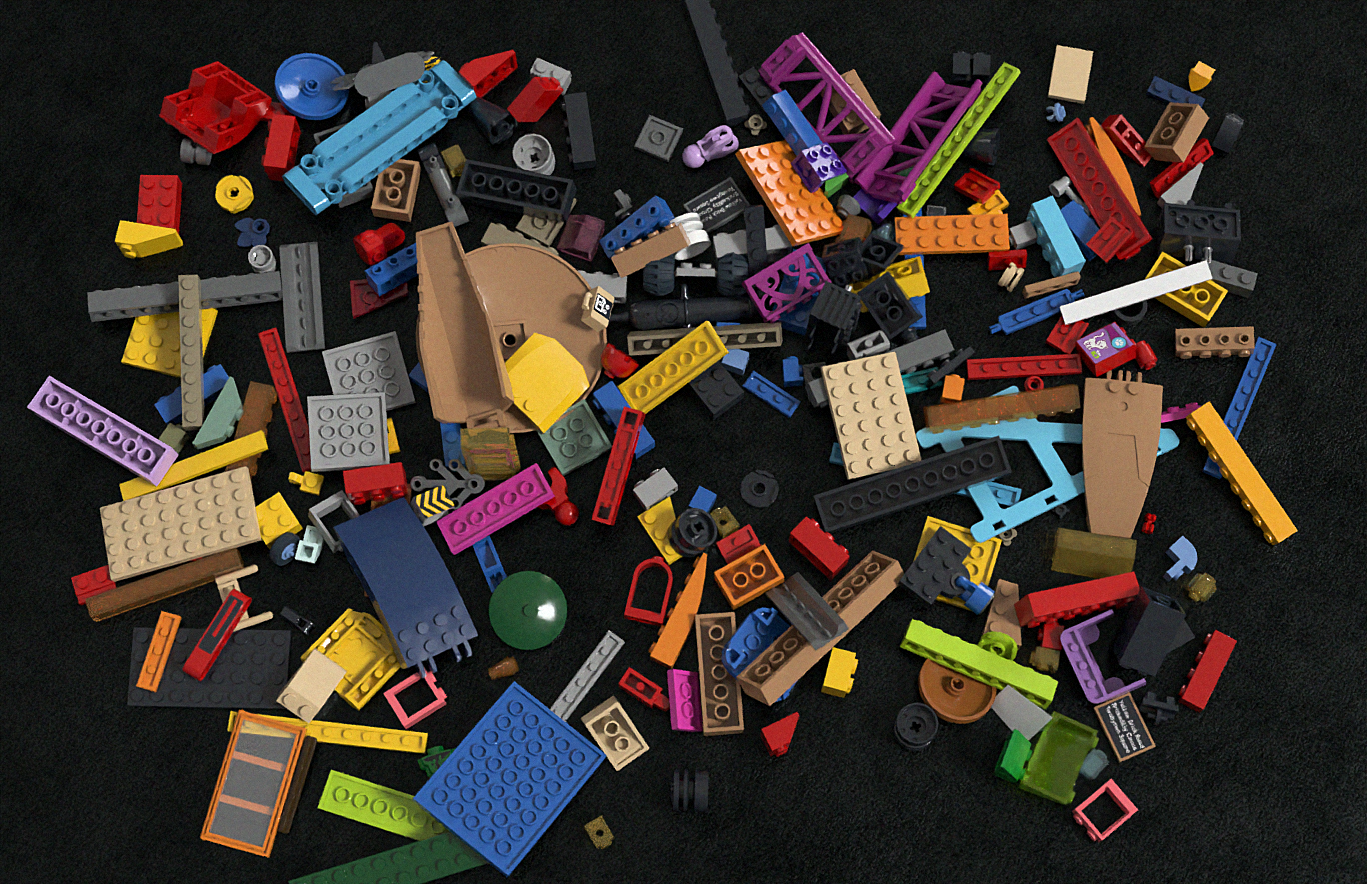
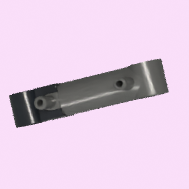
M433 142L417 149L419 158L438 196L448 222H453L454 227L469 222L435 143Z

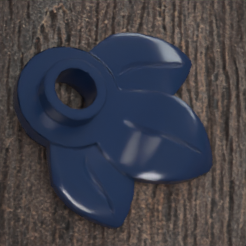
M244 218L235 224V227L242 232L237 242L238 246L249 247L253 245L255 247L266 244V235L270 231V225L266 220ZM260 226L264 227L262 231H258Z

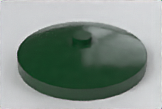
M522 571L509 575L496 586L489 600L488 616L494 632L503 642L518 649L533 650L549 644L559 635L566 621L567 604L561 588L550 577L539 572Z

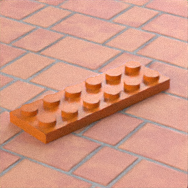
M1007 214L918 216L914 218L895 217L894 219L895 241L904 245V248L898 255L982 253L1010 250Z

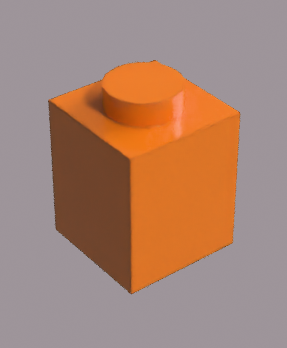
M955 374L946 375L940 402L959 406L965 379Z

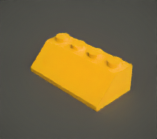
M920 256L890 264L884 272L871 277L869 280L849 284V287L852 286L851 292L857 294V292L889 271L910 298L920 297L930 292ZM860 300V303L862 304L861 312H868V308L865 306L863 301Z

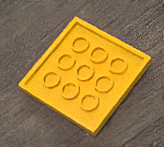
M202 309L203 356L218 313L217 309ZM179 312L136 317L121 362L126 365L181 378Z
M928 516L914 560L941 526L972 549L962 562L969 571L970 581L977 586L981 582L988 586L1002 540L993 537L983 543H977L972 537L970 529ZM939 594L935 599L971 611L964 606L966 602L960 597L949 599Z

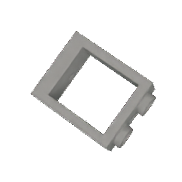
M342 490L310 508L308 517L333 553L338 550L343 551L339 541H334L319 518L340 506L350 519L360 516Z

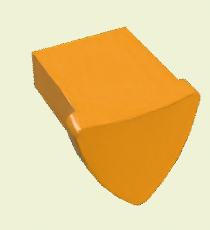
M1199 61L1189 74L1191 91L1205 87L1211 81V76L1215 69Z

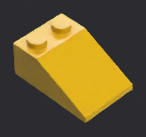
M121 220L115 239L123 255L128 258L145 257L183 245V241L176 229Z

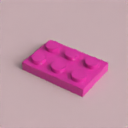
M676 669L667 670L672 730L703 731L698 672Z

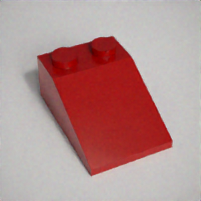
M510 50L472 60L460 68L459 75L474 90L476 96L482 98L518 68L515 51Z

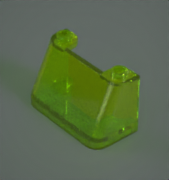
M1053 711L1050 715L1053 718L1044 726L1018 787L1066 805L1067 802L1071 803L1076 792L1072 791L1073 785L1090 748L1094 749L1099 738L1096 737L1097 730Z

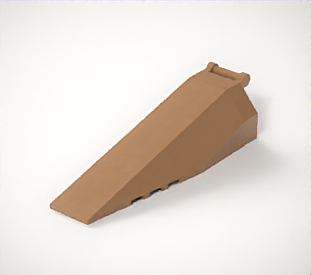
M453 222L417 232V274L419 275L418 292L420 304H418V310L420 311L419 344L434 419L441 423H467L470 437L497 427H508L505 411L515 402L510 379L492 321ZM494 415H497L498 417L497 420L490 421L475 426L474 421L481 420Z

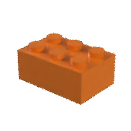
M765 544L714 572V579L732 610L783 583L785 578Z

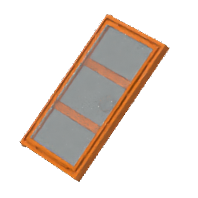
M238 710L200 835L202 840H208L265 857L270 856L307 733L306 728L248 713L244 710Z

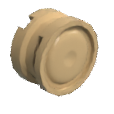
M1013 262L1010 263V267H1007L998 282V285L1001 287H1007L1009 292L1014 289L1025 271L1021 267L1017 268Z

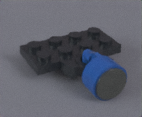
M941 526L897 583L928 607H930L939 594L949 599L960 597L966 602L964 606L977 615H981L995 596V591L983 582L977 586L970 581L969 571L962 562L972 549Z

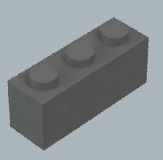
M1211 260V263L1207 262L1212 275L1211 281L1228 290L1229 293L1249 297L1254 289L1258 273Z

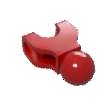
M552 467L548 473L552 480L550 488L555 497L539 505L537 508L551 510L555 514L557 521L563 525L574 524L579 517V509L566 496L568 486L565 478L555 467Z

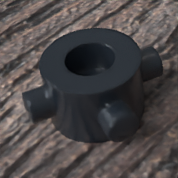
M1060 504L1055 509H1052V512L1059 519H1063V516L1066 512H1069V509L1065 505Z

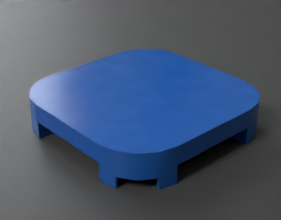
M758 608L752 611L725 644L722 650L723 666L737 681L736 677L790 628L777 615L779 611L774 608ZM795 683L788 690H786L777 699L776 702L785 699L789 695V692L795 685Z

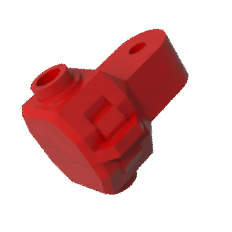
M389 223L376 231L368 229L353 237V242L360 258L368 265H374L387 258V252L404 241L405 233L396 224Z

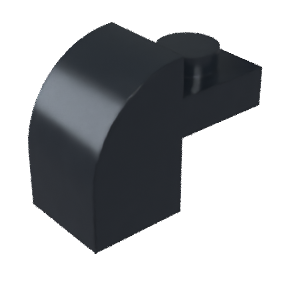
M1226 113L1212 146L1229 153L1243 125V119L1236 114Z

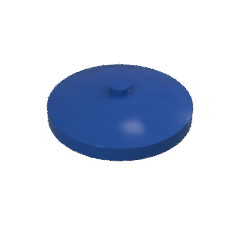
M303 53L288 58L280 65L275 76L274 89L279 102L292 114L308 120H322L334 116L344 107L349 94V89L338 91L332 89L337 84H330V82L336 77L345 75V73L334 61L318 54Z

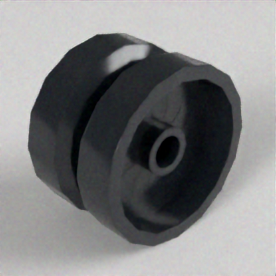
M698 508L687 509L670 524L668 529L670 546L678 554L689 558L701 554L717 537L715 520L709 513Z

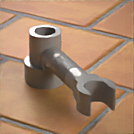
M1067 176L1049 185V189L1054 196L1059 197L1065 193L1071 200L1082 205L1088 217L1092 215L1087 205L1069 187L1072 183Z

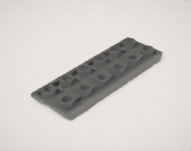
M318 242L280 245L287 353L325 349Z
M798 572L787 579L782 585L772 588L765 593L768 599L815 651L849 630L845 621Z

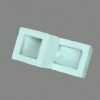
M307 525L304 539L299 541L295 560L309 563L316 562L324 544V538L316 527Z

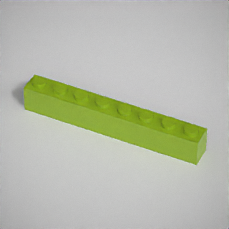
M914 619L907 626L900 647L997 689L1003 690L1009 685L1032 703L1044 709L1052 702L1058 681L1048 675L1037 673L1029 667H1023L1016 664L1013 660L1002 658L994 652H988L975 644L967 643L957 636H951L938 628H932L925 625L922 621Z

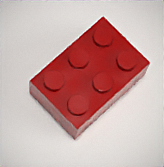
M273 114L272 120H269L268 131L270 132L269 137L265 139L266 154L262 155L261 164L264 166L269 180L284 181L282 175L295 166L301 130L295 116Z
M140 175L137 223L176 229L179 234L182 182L178 175Z
M402 462L343 471L346 495L350 502L355 505L364 504L367 500L379 502L387 497L398 499L408 494L406 472Z
M806 516L790 533L789 543L832 581L847 565L849 552L844 546H838L830 533H824L819 528L820 525L817 521Z

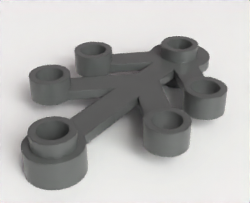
M433 459L430 462V468L438 471L446 480H426L424 476L418 475L412 478L410 483L411 488L418 492L425 488H437L443 485L449 496L457 488H465L458 497L451 499L452 502L454 500L459 502V506H454L452 509L460 508L462 502L471 493H479L485 486L484 479L478 474L471 475L461 465L459 459H452L449 462V468L453 471L457 470L465 480H458L443 466L440 459ZM434 461L439 463L438 468L433 466ZM453 461L458 463L457 468L452 466ZM416 480L421 483L420 487H416ZM473 480L477 482V487L472 486Z

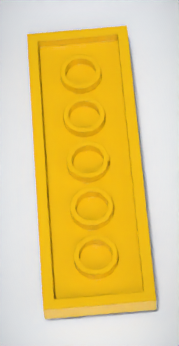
M705 321L620 384L618 388L632 409L643 411L646 414L729 352L711 323Z

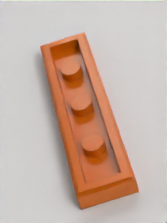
M161 611L136 687L153 692L157 691L182 618L181 616Z

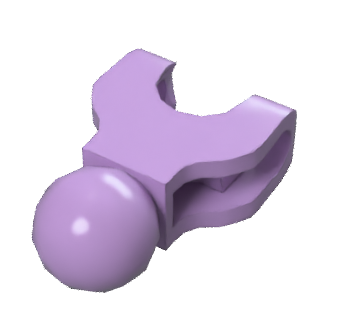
M722 125L708 132L703 139L697 142L698 145L693 144L686 147L682 158L687 166L697 168L704 163L705 159L710 161L732 153L738 148L739 142L733 135L732 130L728 126ZM721 132H727V134L720 136ZM733 140V144L730 147L725 146Z

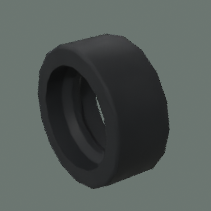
M1147 301L1138 302L1139 312L1133 317L1121 314L1118 309L1110 311L1111 316L1121 325H1135L1144 317L1147 311Z

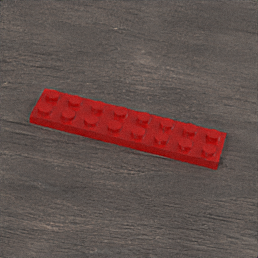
M1076 118L1047 138L1099 227L1101 228L1112 216L1133 234L1116 253L1120 260L1152 240L1151 235L1079 118Z

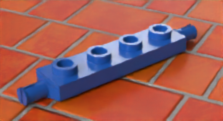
M1068 289L1020 307L999 316L998 323L989 326V331L993 334L1002 330L1005 335L1040 322L1061 313L1060 306L1075 302L1076 299L1084 297V292L1080 289L1071 293Z

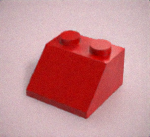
M798 712L761 729L760 736L770 756L776 755L778 757L787 752L786 750L789 747L799 718Z

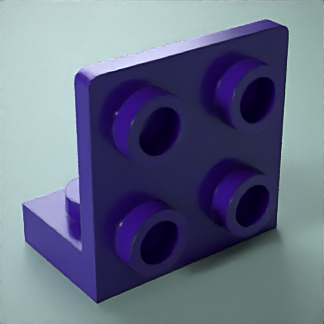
M827 142L802 150L791 163L810 193L816 192L825 181L844 175L847 172Z
M862 188L853 197L860 204V209L878 225L898 204L872 198Z

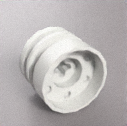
M697 213L684 214L670 221L669 224L673 222L675 224L681 223L691 242L688 247L673 253L675 259L685 260L704 252L711 245L707 232L702 230L703 223L700 222V217Z

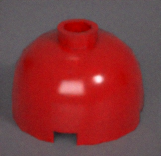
M608 343L600 359L601 365L606 369L604 373L612 379L615 376L618 378L631 376L639 364L626 353L618 349L616 350L617 347Z

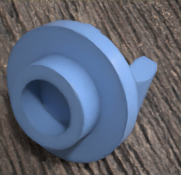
M1057 103L1054 107L1049 106L1046 108L1049 113L1054 112L1052 116L1047 117L1049 122L1063 121V117H1065L1063 106Z

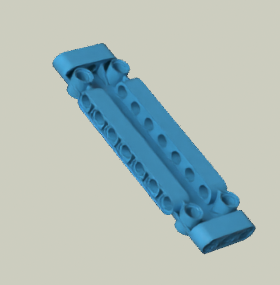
M442 60L429 69V71L424 70V74L420 79L398 87L316 146L312 155L307 154L303 156L298 166L293 167L282 175L283 180L301 201L317 215L331 204L339 203L346 193L351 194L432 136L445 126L448 119L455 118L458 115V111L475 100L477 96L467 82L446 61Z

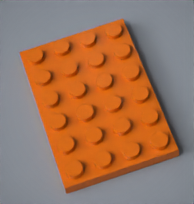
M786 140L741 149L735 154L792 246L843 234L847 230L826 196H824L823 190L819 188L816 192L810 193L791 163L797 156Z

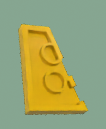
M669 496L637 516L668 565L682 557L670 546L668 540L669 526L676 520Z

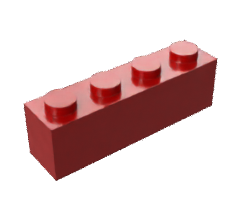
M1217 630L1206 635L1203 641L1205 647L1203 651L1199 650L1195 658L1197 664L1195 668H1190L1186 676L1189 680L1186 685H1182L1178 692L1180 696L1178 702L1199 713L1204 710L1237 642L1235 639Z

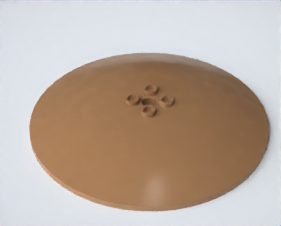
M500 243L481 247L466 253V258L492 321L504 363L534 333L553 338L583 366L590 385L572 405L586 399L601 373L603 366L600 359L607 342L606 328L597 332L581 321L584 311L581 307L584 295L591 290L587 281L562 258L544 249L526 244ZM419 311L416 325V349L422 372L426 378L419 344ZM505 336H513L515 343L507 345L505 343ZM512 404L505 411L508 427H497L490 431L524 433L538 429ZM574 410L559 417L555 423L568 416ZM494 415L491 417L474 421L475 426H477L480 424L497 420L498 417L497 415Z

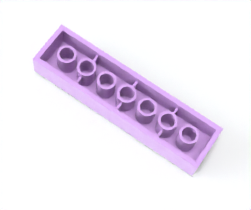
M51 376L46 379L27 407L38 417L156 487L178 457V453L172 447Z

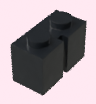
M966 52L953 53L951 81L975 82L978 79L983 83H988L990 55L975 53L972 56Z

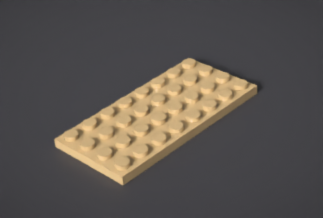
M246 466L100 508L110 576L114 582L261 541L250 474Z

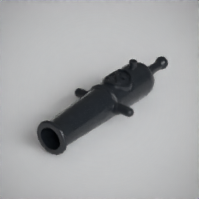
M681 284V297L679 299L637 301L630 306L627 312L610 314L608 324L614 321L629 322L637 330H652L678 326L691 328L693 325L703 324L705 321L712 323L746 318L752 321L753 305L748 293L747 296L690 298L687 285Z

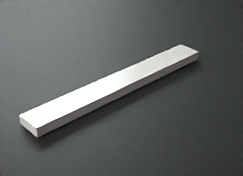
M1203 261L1072 302L1059 308L1065 325L1212 280V275L1207 261Z

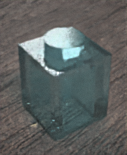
M1093 749L1075 769L1091 782L1105 768L1109 761L1106 759L1105 753L1099 749Z

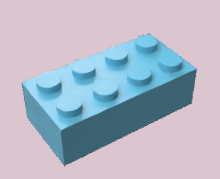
M1053 195L1033 203L1026 221H1031L1038 235L1036 242L1038 245H1041L1043 256L1046 261H1049L1053 276L1059 277L1078 271L1080 273L1085 259Z

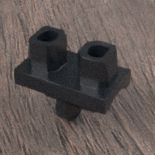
M1146 692L1138 710L1142 714H1147V718L1153 719V725L1158 726L1160 721L1167 722V719L1173 721L1175 714L1178 712V706L1175 705V698L1166 696L1162 702L1156 701L1155 693Z

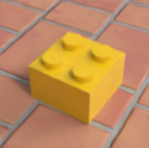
M279 492L256 506L260 535L270 550L274 542L281 535L287 532L296 534L303 529Z
M832 648L821 692L842 698L845 697L846 693H850L854 680L850 676L851 674L854 675L858 660L855 659L856 653Z

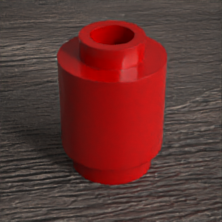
M1145 341L1136 343L1135 359L1140 368H1145L1146 370L1153 368L1158 359L1150 345L1146 344Z

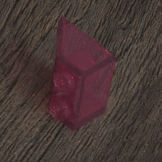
M570 215L557 250L592 262L605 229L604 220L589 215Z

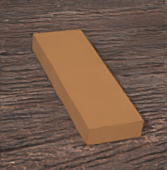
M1079 271L1027 285L1022 293L1024 298L1037 296L1076 285L1081 277Z

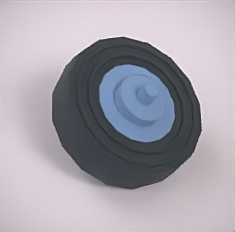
M292 532L281 535L271 547L270 559L280 566L289 563L296 556L300 538Z

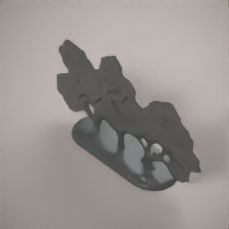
M406 52L403 55L377 64H367L360 68V71L357 73L336 77L330 84H337L332 88L334 91L349 89L355 85V88L361 95L367 97L375 96L420 79L425 70L424 61H428L434 52Z

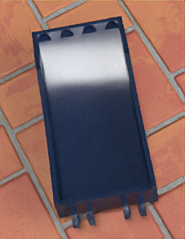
M404 497L333 527L348 562L358 576L384 627L402 669L415 665L420 677L424 678L426 677V671L422 661L426 660L430 671L435 673L437 672V667L432 656L450 649L455 661L458 662L461 660V655L456 646L458 644H461L467 657L472 655L467 640L478 636L476 629L439 552Z

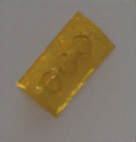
M1059 528L1055 535L1051 570L1095 578H1106L1129 573L1132 571L1137 540Z

